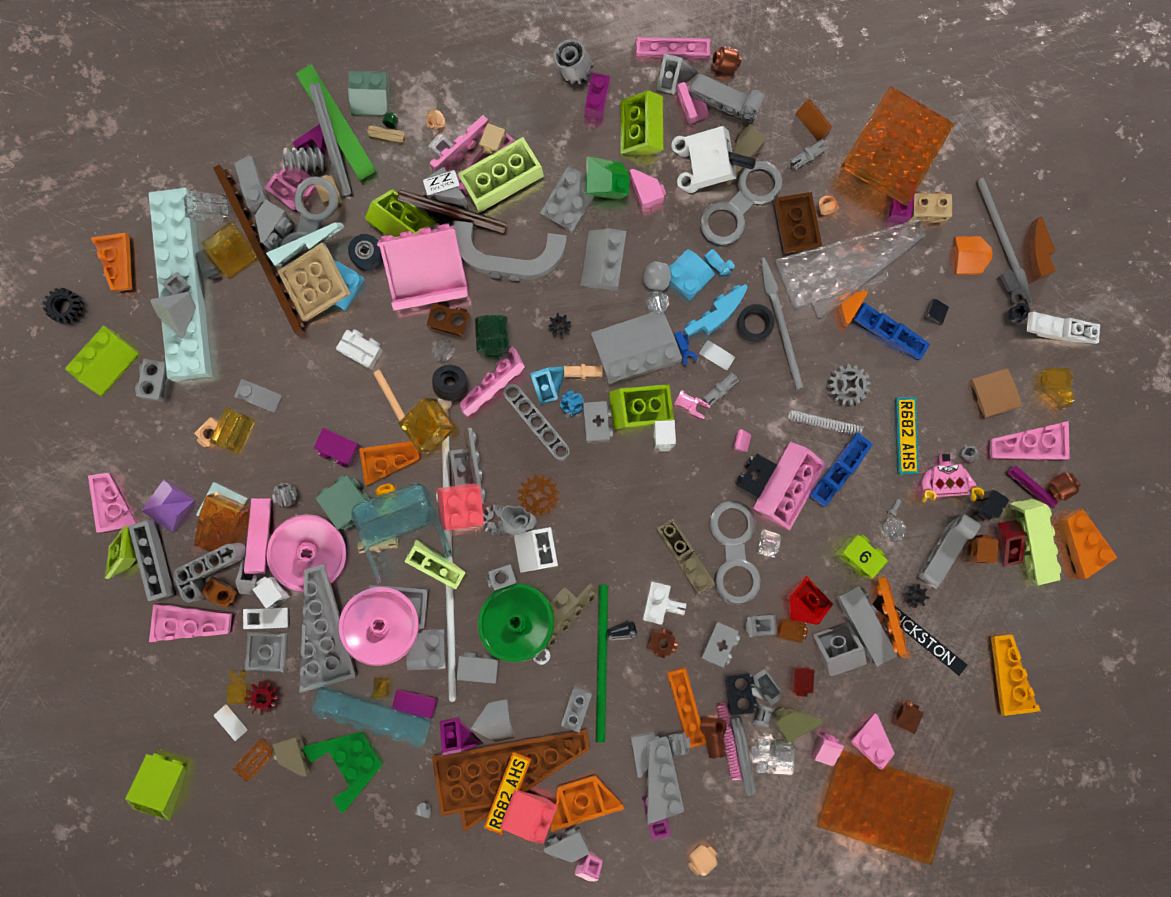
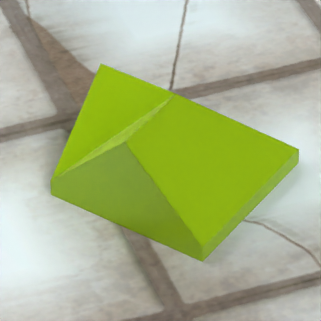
M123 526L109 546L105 578L107 579L129 569L137 559L130 530L127 526Z

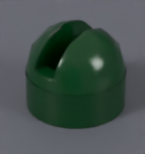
M393 112L386 113L382 123L388 128L395 129L398 124V117Z

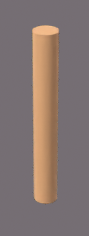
M380 370L375 371L373 374L400 423L406 421L407 418Z

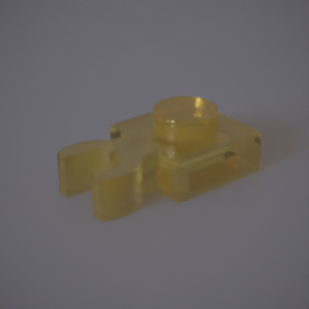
M235 670L229 672L232 684H227V704L248 703V701H244V698L248 697L246 693L248 684H243V679L246 676L245 670H240L239 678L235 676Z

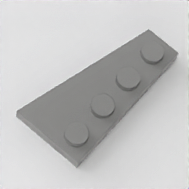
M665 736L647 742L648 778H646V786L648 791L646 797V823L651 824L685 811L668 738Z

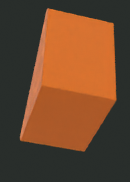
M863 290L839 296L836 299L843 327L846 328L850 324L867 296L868 291Z

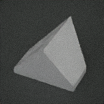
M664 53L656 90L674 94L677 91L678 84L682 82L686 84L698 72L685 59Z
M190 292L151 299V304L157 316L183 339L196 309Z
M508 700L488 703L471 729L494 742L515 738Z

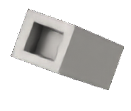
M574 827L564 832V836L558 839L556 836L552 837L544 845V852L546 854L569 862H574L590 854V849L580 828L576 830Z

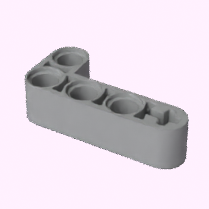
M702 74L695 75L688 90L691 97L747 123L755 121L765 100V95L758 90H750L749 94L746 95Z
M957 514L942 535L919 573L918 578L936 589L945 578L966 541L972 539L977 534L981 524L965 514Z
M242 543L224 545L177 568L174 572V580L181 598L188 603L203 600L205 598L201 593L205 587L203 578L245 558V545Z

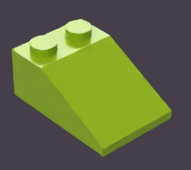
M669 384L620 388L609 392L614 430L654 425L655 421L674 420Z

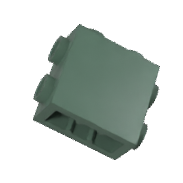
M342 475L334 481L335 484L333 486L320 490L318 492L319 496L315 499L336 529L346 531L354 525L353 521L358 518L361 520L370 514L369 510L372 509L370 503L372 501L366 493L362 494L359 490L361 485L355 477H344Z

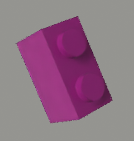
M592 73L585 104L586 117L603 120L610 88V76Z
M322 428L313 449L318 451L317 455L328 459L329 456L335 458L334 463L345 467L346 464L352 466L361 445Z

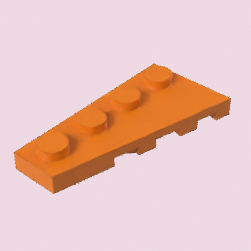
M886 577L879 578V584L876 586L879 596L883 595L885 603H882L884 614H888L890 622H887L889 633H893L895 641H892L894 651L899 653L903 659L910 658L911 653L910 650H906L905 644L907 640L903 629L900 628L901 620L897 609L895 610L894 607L896 604L889 580Z

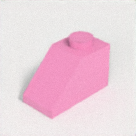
M635 169L629 170L630 180L642 210L664 201L666 192L663 184H659L658 179Z

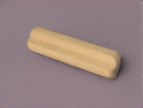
M376 126L368 127L367 133L369 137L400 143L404 141V132Z

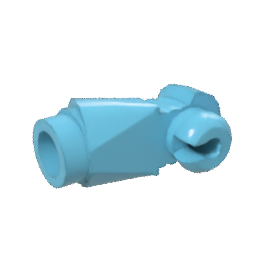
M714 249L704 255L707 258V263L720 272L719 275H728L735 268L731 260L724 263Z

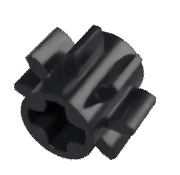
M557 313V317L554 319L552 317L549 318L552 324L548 325V329H553V336L557 333L562 338L564 332L570 333L567 326L571 325V321L566 322L567 315L561 317ZM563 322V328L559 327L557 329L556 323L560 324Z
M916 584L915 588L908 585L909 591L903 593V595L907 596L905 603H912V608H917L918 603L921 606H925V599H929L925 593L927 588L920 589V584ZM913 593L918 594L919 598L913 597Z

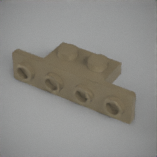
M589 584L578 597L564 587L550 602L554 612L555 627L546 649L555 645L557 639L570 628L573 621L581 616L584 609L596 599L599 591L594 586Z

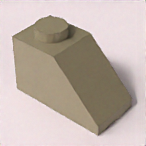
M300 735L273 744L272 755L279 765L302 777L311 773L306 754L302 749L303 744Z

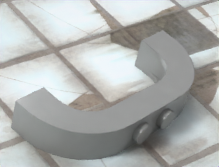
M454 221L453 225L462 261L471 269L479 273L488 274L491 278L503 276L508 277L512 281H519V279L530 280L544 277L557 268L566 251L567 235L548 233L544 252L533 260L485 255L477 251L473 246L475 229L473 223Z

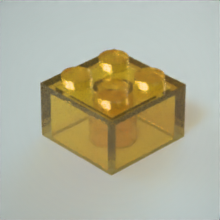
M423 398L398 423L419 453H432L457 428L438 401L433 398Z

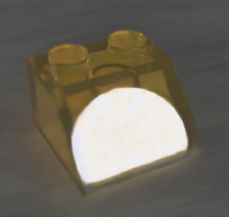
M233 221L201 242L207 254L227 278H230L257 259L252 246Z

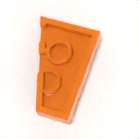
M119 233L91 237L98 251L96 252L97 256L103 264V271L110 290L114 292L132 290L129 234Z
M417 440L359 449L365 486L420 459Z

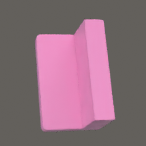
M685 82L677 85L676 92L688 124L691 125L708 119L710 115L706 104L691 97L688 92L690 86H686Z

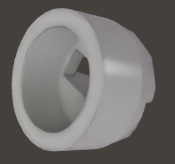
M969 446L963 449L962 456L966 462L974 463V461L978 460L979 453L976 447Z
M420 803L416 807L414 814L430 818L431 807L428 803Z

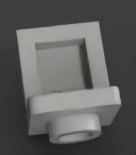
M776 615L747 617L746 631L749 632V637L778 634Z

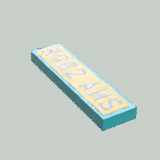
M916 397L895 398L898 474H919Z

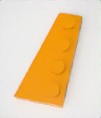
M1013 635L991 636L1001 715L1007 716L1041 711L1039 705L1035 702V694L1033 688L1028 683V675L1026 669H1023L1021 664V656Z

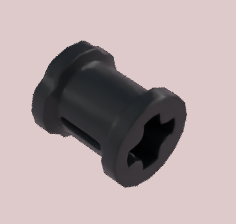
M1018 303L1008 310L1007 318L1012 323H1019L1028 317L1030 308L1025 303Z

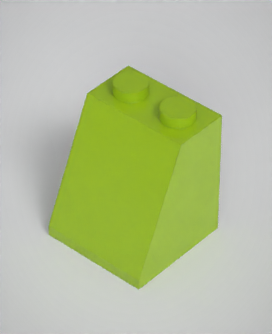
M146 754L125 800L134 810L170 821L187 771L180 761L172 760L170 762L164 760L165 757L159 754H153V756Z

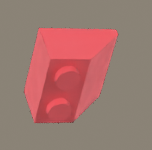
M514 790L500 828L528 841L543 844L558 806L545 797Z

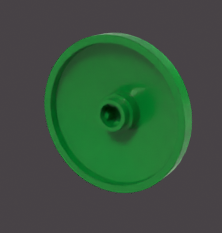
M512 584L494 591L484 602L478 618L479 636L485 648L496 658L512 663L525 662L538 656L549 644L555 627L554 612L548 599L537 589L525 584Z

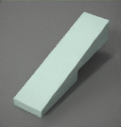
M335 222L266 254L275 266H282L304 248L313 249L320 243H325L343 229L344 226L342 223Z

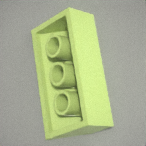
M522 137L458 173V176L471 201L480 213L544 177L542 166Z

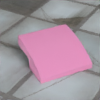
M286 166L285 172L282 168L278 174L275 173L265 189L295 211V191L302 181L312 176L303 169L298 172L296 166H294L293 172H290L289 167ZM315 185L306 189L303 194V203L316 189Z

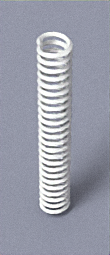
M793 410L790 411L788 420L791 416V421L793 420L794 422L799 421L803 424L805 422V424L808 423V425L811 424L812 426L814 424L817 427L820 425V428L823 426L826 429L829 427V430L831 428L834 430L835 428V431L838 429V432L841 430V433L844 430V433L847 431V434L850 432V435L852 432L853 435L855 433L862 434V430L865 428L864 426L861 427L820 416L802 414L799 411L793 412Z

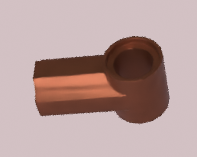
M705 717L700 724L702 734L706 735L709 758L712 759L726 756L723 736L726 733L727 726L723 719Z

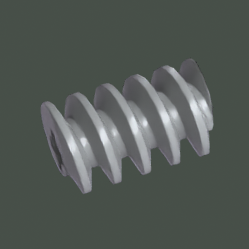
M285 147L282 153L284 172L286 166L289 167L290 172H293L294 166H296L298 172H300L301 166H304L305 172H308L309 166H311L313 172L316 171L317 166L323 172V154L318 147L314 148L313 151L311 147H308L306 152L303 147L299 148L298 151L293 147L291 152L288 147Z

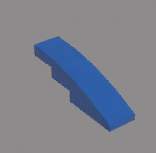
M862 303L853 317V320L875 335L918 360L922 359L930 343L904 324L895 322L884 313H879L867 303Z
M856 433L819 480L809 497L822 507H827L835 493L842 488L848 477L855 472L873 444L860 433Z

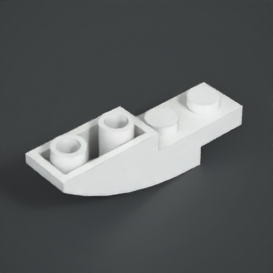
M1030 312L1028 313L1027 332L1049 339L1097 344L1099 343L1100 325L1073 318L1063 319Z

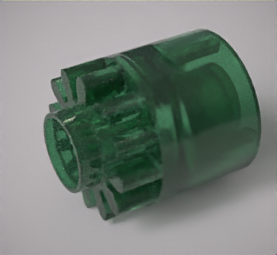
M502 315L476 317L477 353L484 354V357L493 358L502 356L501 353L509 351L508 317Z

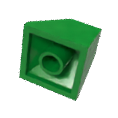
M587 157L585 194L620 200L629 194L630 176L623 163Z

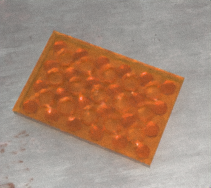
M890 86L841 165V168L907 206L955 123Z
M842 750L835 764L817 826L932 866L955 789L888 765L880 770L869 759Z

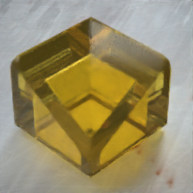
M375 677L374 692L371 698L388 697L389 678Z

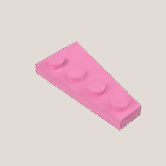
M484 115L466 130L464 137L459 136L454 140L451 149L445 148L441 152L442 156L439 160L433 159L430 162L433 173L442 167L447 172H450L451 167L463 159L464 153L476 145L479 137L483 136L487 123H489V120Z
M513 346L508 350L510 354L505 360L501 358L496 363L498 366L493 373L488 372L483 377L481 386L476 385L459 403L462 412L467 417L471 413H475L485 401L490 400L500 388H504L508 381L514 376L519 375L523 368H525L517 350Z
M1069 421L990 439V459L1069 460Z
M155 603L152 610L149 642L228 634L231 628L232 613Z

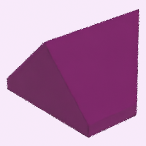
M459 718L440 721L442 755L461 752L484 744Z

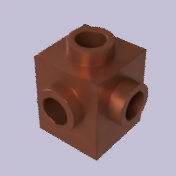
M661 629V632L652 630L647 649L654 651L655 656L665 658L666 655L670 656L671 652L675 653L678 642L675 641L676 637L672 636L673 632L665 629ZM666 640V645L660 646V642Z

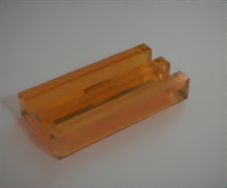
M262 739L258 740L232 770L237 772L240 777H243L246 783L249 782L272 756V749ZM261 745L263 748L254 756V758H253V759L245 766V768L242 770L240 767L249 759V757H250V756L258 749V747ZM265 751L269 752L251 773L247 775L246 772Z

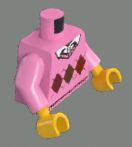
M940 454V466L930 467V470L926 472L921 481L924 494L922 502H926L927 498H930L931 503H934L935 499L939 497L967 496L969 492L972 493V501H976V495H979L981 499L984 496V490L976 485L971 475L961 464L952 465L951 454Z

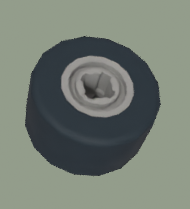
M370 234L355 236L348 246V255L353 264L362 270L377 268L383 261L380 246L377 245L379 240Z

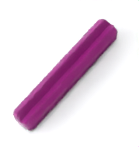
M1015 465L1010 468L1008 474L1042 503L1048 505L1050 509H1053L1058 504L1057 499Z

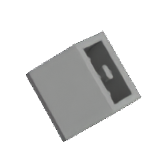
M266 199L255 214L260 241L270 251L279 248L285 234L291 231L293 220L284 210Z

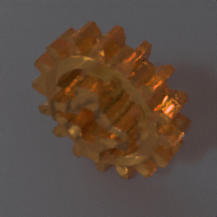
M535 474L533 480L527 477L528 483L522 482L521 485L524 488L518 489L522 496L517 498L518 500H523L520 506H526V512L532 510V515L534 516L537 512H539L540 516H543V511L545 510L549 514L550 507L556 508L553 502L559 501L555 497V495L559 494L558 490H554L557 486L556 483L551 485L552 479L544 480V475L538 479ZM537 483V487L532 490L528 489L530 485ZM544 485L550 488L551 494L545 492ZM540 490L541 494L545 497L536 500V497L530 493L534 494ZM526 496L531 497L533 500L532 506L528 504ZM544 501L549 502L545 507L539 508L540 504Z

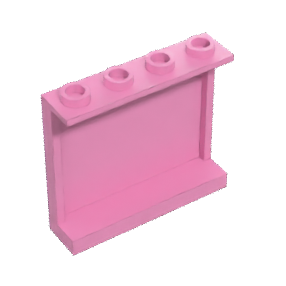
M443 224L434 230L427 227L419 229L418 233L413 234L411 231L400 233L398 237H393V235L382 236V240L378 241L377 245L380 246L393 299V311L468 296L469 290L454 226Z

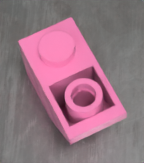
M826 733L823 736L817 735L811 758L815 761L834 766L844 745L839 743V739L835 738V736Z

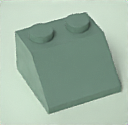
M349 71L348 93L351 115L385 116L386 113H389L390 79L387 72Z

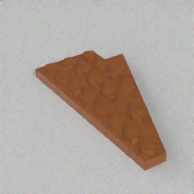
M587 729L580 730V732L572 731L468 749L447 755H433L432 762L441 816L460 813L463 832L469 830L488 817L513 751L531 758L519 790L526 792L590 750Z

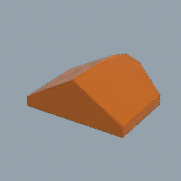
M981 236L954 237L955 274H982L992 260V247Z

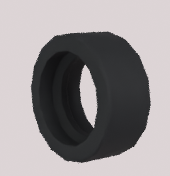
M752 304L740 313L737 320V328L745 339L759 342L767 338L772 332L774 316L766 306ZM752 312L763 314L767 320L766 329L759 334L749 332L745 326L746 316Z

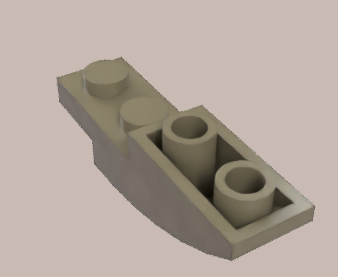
M672 518L658 527L659 534L698 595L714 587V581L675 520Z

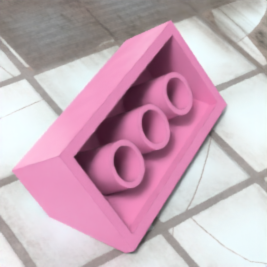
M790 442L753 509L785 529L790 530L824 470L826 463L808 448Z

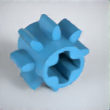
M571 390L561 396L560 406L565 413L570 411V414L574 415L578 411L583 410L584 400L579 393L574 394V391Z

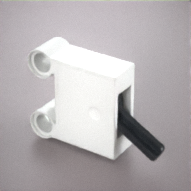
M724 126L687 137L677 136L671 144L672 150L681 157H691L693 175L684 172L677 179L678 186L688 193H694L699 188L737 178L735 165L751 170L756 165L755 158L732 152L729 131ZM685 143V147L680 150V146ZM691 179L690 185L686 187V182Z

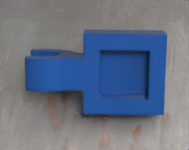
M681 331L674 333L684 365H688L686 359L688 356L693 357L694 362L697 361V355L688 350L690 343L686 334L683 335Z

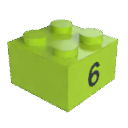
M852 535L837 550L836 554L864 579H873L888 562L885 558L886 554L879 548L874 549L870 545L871 541L864 535Z

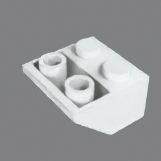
M551 527L514 535L520 573L558 566Z

